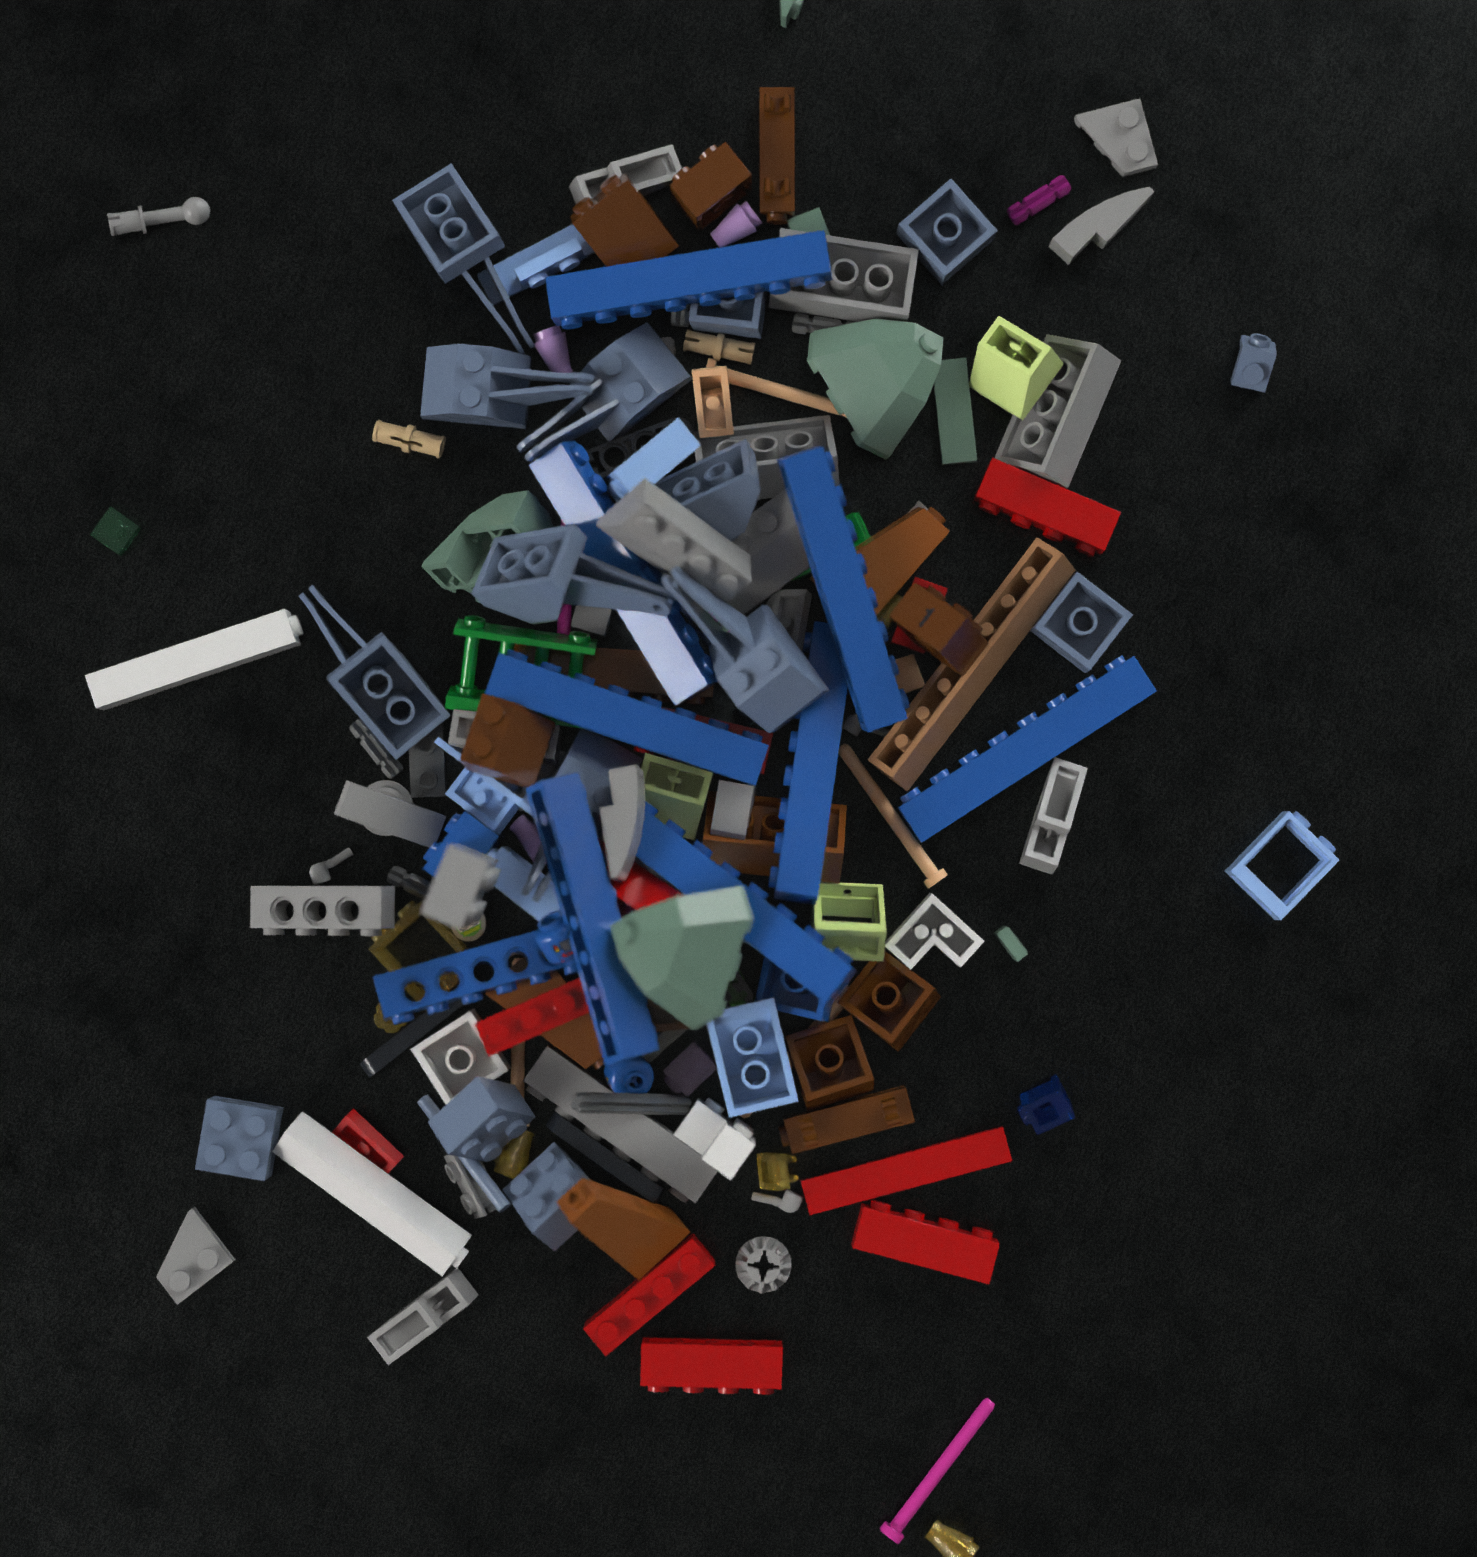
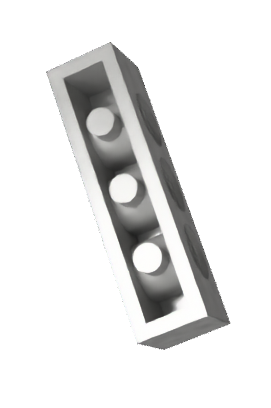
M251 886L250 928H263V935H285V928H296V935H317V929H328V936H348L349 929H361V936H382V929L395 928V886ZM322 902L326 906V915L323 919L319 915V906ZM289 903H291L294 908V914L291 919L287 915V906ZM354 903L359 907V915L356 919L351 914V907Z

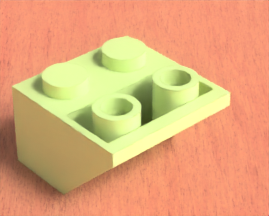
M998 316L978 343L969 387L1023 421L1064 363L1052 347Z
M645 753L641 767L644 773L645 800L659 810L655 815L656 818L664 824L669 819L686 831L682 837L695 840L714 773Z

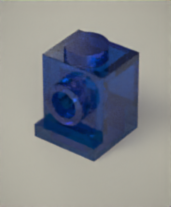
M1057 1074L1050 1077V1081L1020 1094L1022 1105L1017 1106L1018 1112L1026 1126L1032 1124L1037 1135L1075 1118L1072 1103Z

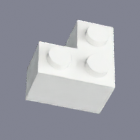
M929 893L885 941V947L909 969H912L933 945L941 950L957 966L962 967L983 944L984 940L938 898Z
M698 1097L688 1114H686L674 1131V1136L701 1154L703 1161L731 1180L756 1145L755 1137L752 1136L754 1134L752 1132L753 1129L739 1118L732 1122L722 1115L725 1109L708 1097L704 1102Z

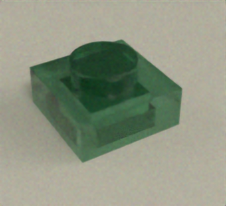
M109 507L90 535L122 556L141 527L114 508Z

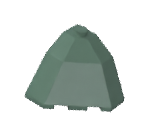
M876 318L815 330L810 334L807 362L814 374L820 372L829 389L826 391V394L838 414L846 415L854 429L850 434L859 447L883 459L891 456L927 402L941 367L943 337L917 323Z
M528 490L502 494L471 513L425 559L421 567L442 588L454 593L458 589L472 593L494 538L554 528L549 512L539 503L537 497ZM557 620L536 622V623H531V624H541V623L557 622Z
M737 886L674 897L636 910L610 927L619 958L642 992L689 1028L697 1030L723 1015L727 1003L723 998L729 981H734L743 955L739 953L744 934H750L754 917L745 888Z

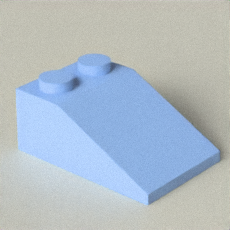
M774 997L725 1008L721 1017L707 1024L729 1118L798 1101Z

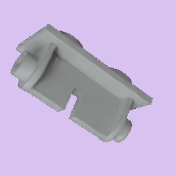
M445 1155L444 1158L447 1162L445 1164V1171L453 1183L457 1182L463 1194L460 1196V1199L467 1213L473 1214L476 1219L487 1215L485 1207L488 1213L496 1210V1207L457 1156ZM479 1161L483 1168L486 1170L483 1162Z

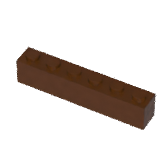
M515 644L514 651L527 655V663L534 664L536 647ZM596 648L595 655H584L582 674L596 679L594 686L607 690L609 684L629 690L627 697L635 700L636 694L650 695V698L663 703H671L669 695L641 650ZM550 649L548 663L561 667L560 674L568 676L571 652ZM714 685L685 702V704L705 705L706 699L713 700Z

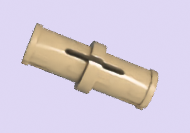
M687 329L683 351L713 356V359L717 361L724 358L751 365L755 343L725 338V334L722 333L714 336Z
M378 420L374 426L372 440L373 442L401 447L403 452L410 453L413 450L440 458L444 451L446 437L416 430V426L413 425L403 427Z

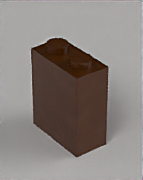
M626 173L620 177L617 175L610 177L601 185L600 189L602 191L592 199L589 197L582 199L572 209L574 211L570 216L572 224L606 267L666 257L679 247L676 238Z

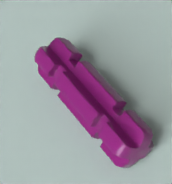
M1060 175L1053 179L1049 186L1045 184L1023 198L1022 203L1018 201L1010 206L1007 214L1012 223L1019 225L1027 220L1029 214L1033 216L1054 203L1056 198L1060 199L1067 195L1071 190L1068 180L1063 175Z

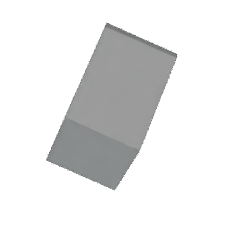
M719 780L710 834L745 840L757 788L755 786Z

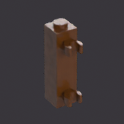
M760 87L759 91L760 220H767V224L770 225L787 224V219L794 217L795 213L794 87Z
M902 1085L829 1104L808 1112L806 1110L783 1116L785 1125L778 1128L783 1147L790 1146L792 1154L914 1123L915 1120L906 1087Z

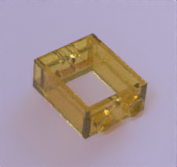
M413 901L409 902L398 912L397 916L400 920L395 924V928L382 929V936H372L371 939L375 943L369 948L372 954L389 972L402 969L403 967L385 948L423 915L457 953L469 949L445 923L420 913L425 901H420L417 905ZM445 974L439 979V986L442 990L448 992L459 980L453 974ZM410 984L405 989L416 1002L422 1000L425 996V991L418 984Z

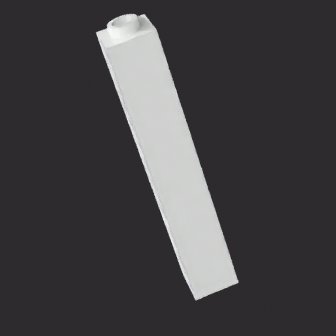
M282 609L87 674L85 677L95 708L107 710L301 645L299 636L303 635V630L298 616H292L290 611Z
M303 1111L287 1128L272 1151L441 1276L444 1275L450 1265L457 1269L469 1251L464 1246L472 1236L470 1233Z

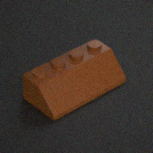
M709 791L703 845L714 852L710 859L719 866L725 861L743 874L770 876L771 866L778 867L780 854L773 853L776 832L783 833L785 820L778 819L781 798L755 796L746 838L741 840L710 834L717 792ZM831 804L821 882L840 883L847 805Z

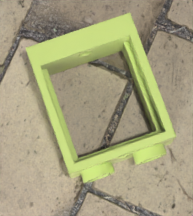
M820 881L816 905L811 904V927L825 937L821 944L831 951L837 946L854 960L883 961L886 940L883 885ZM848 889L851 890V892L849 894L844 893V890ZM822 916L872 918V923L822 921Z

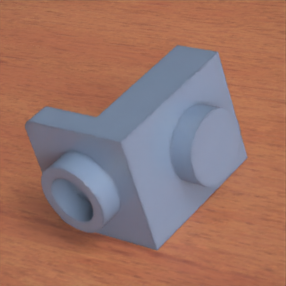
M1261 334L1241 336L1240 351L1231 377V385L1261 392L1266 391L1277 355L1276 345L1269 337Z

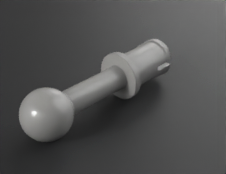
M191 197L184 202L183 206L143 212L140 205L138 210L108 213L107 216L112 236L142 230L143 234L147 233L146 226L181 220H186L193 225L203 224L209 218L210 208L204 199Z

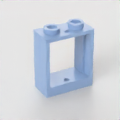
M677 418L605 478L609 484L607 486L608 493L616 502H619L644 478L655 484L701 446L683 422Z
M1290 811L1281 812L1225 870L1274 920H1282L1339 861L1333 854L1336 848L1323 836L1317 838L1310 832L1308 828L1311 824L1297 811L1293 814ZM1285 826L1320 861L1280 900L1246 865Z
M502 846L500 849L497 847L495 849L492 848L488 852V856L498 859L495 867L501 869L495 884L498 890L538 921L547 914L560 910L552 880H550L540 900L536 902L532 899L545 875L542 872L539 874L531 891L525 896L522 894V890L528 880L532 864L509 846Z

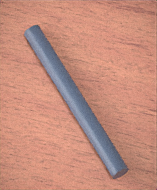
M428 1094L417 1102L429 1119H432L440 1111ZM458 1157L499 1213L506 1210L511 1203L478 1160Z

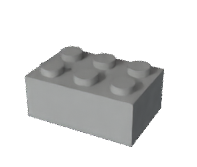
M460 843L449 844L420 913L460 930L479 922L487 905V902L482 901V897L485 891L494 888L501 869L495 867L498 859Z

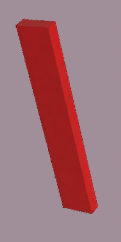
M1000 1126L802 1179L801 1184L809 1215L1011 1162L1012 1158L1004 1128Z

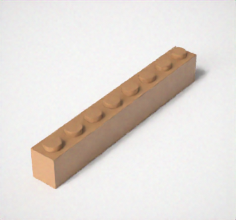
M1039 538L1034 540L974 619L983 628L980 634L988 642L983 652L963 677L941 663L910 703L909 708L905 710L908 719L895 723L869 757L868 761L883 775L908 792L1075 572L1074 567L1062 552Z

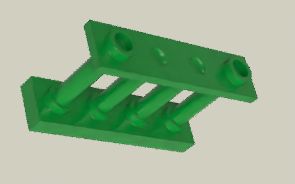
M465 616L464 619H458L454 628V635L466 636L461 680L456 686H450L446 695L445 709L477 711L482 694L486 692V690L477 689V686L474 685L480 638L501 641L499 653L504 655L507 654L508 650L514 651L515 644L535 646L533 665L539 667L542 661L548 662L550 649L569 651L571 653L568 677L574 678L575 673L582 674L584 655H595L598 639L590 638V634L580 631H572L567 635L486 623L484 618L478 616ZM542 715L554 721L556 725L580 728L572 724Z

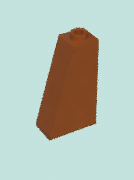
M916 507L855 547L856 553L862 554L867 566V574L863 575L866 586L873 589L877 598L878 608L874 609L876 616L950 532L943 525L946 519L934 508L930 507L926 510L925 508ZM812 575L809 579L815 584V581H814V578H813V575Z
M542 952L543 958H544L546 961H548V960L546 959L545 955H544L543 952ZM523 957L511 966L510 969L514 972H523L528 967L527 960ZM558 972L550 974L552 980L541 984L531 985L530 980L517 983L518 989L506 994L497 995L496 990L486 992L485 994L507 1010L562 986L566 982ZM589 1013L539 1034L584 1069L592 1066L594 1070H597L605 1064L592 1017Z
M581 1178L556 1202L574 1227L638 1280L690 1233L689 1229L672 1208L658 1203L655 1204L649 1200L585 1178Z

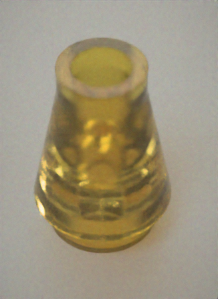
M525 1130L520 1136L511 1139L502 1148L501 1154L494 1159L493 1162L496 1165L493 1171L510 1179H514L527 1167L534 1134Z
M936 1520L925 1536L944 1557H974L979 1549V1546L973 1542L974 1538L943 1525L938 1520Z

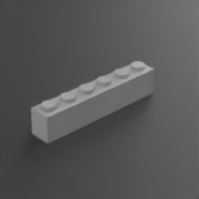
M551 1044L546 1047L523 1080L528 1084L526 1090L531 1095L541 1101H544L545 1098L551 1100L557 1105L554 1110L571 1122L575 1117L586 1125L583 1129L585 1133L599 1142L602 1138L606 1139L614 1145L612 1151L626 1162H629L631 1158L643 1166L640 1171L654 1182L662 1179L671 1186L669 1192L684 1203L688 1199L696 1203L718 1172L702 1160L701 1154L674 1136L672 1130L651 1115L578 1113L576 1110H573L571 1103L573 1102V1095L577 1092H614L606 1083L582 1068Z

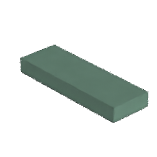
M966 358L942 360L941 367L933 384L942 466L977 462L967 361Z

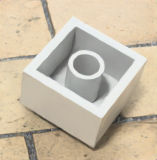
M475 1009L411 1048V1051L446 1105L476 1076L494 1080L511 1068L502 1051L488 1057L475 1027V1023L482 1021Z

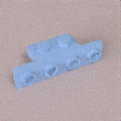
M572 224L493 266L510 298L529 287L533 289L546 283L545 277L552 276L560 271L567 272L580 264L581 260L595 252ZM487 269L478 273V279L490 302L493 305L502 302L503 300Z
M437 737L434 743L461 762L460 757L463 748L449 745ZM466 768L462 770L445 793V795L499 835L520 807L533 816L527 794L521 799L514 793L518 788L516 785L468 771Z

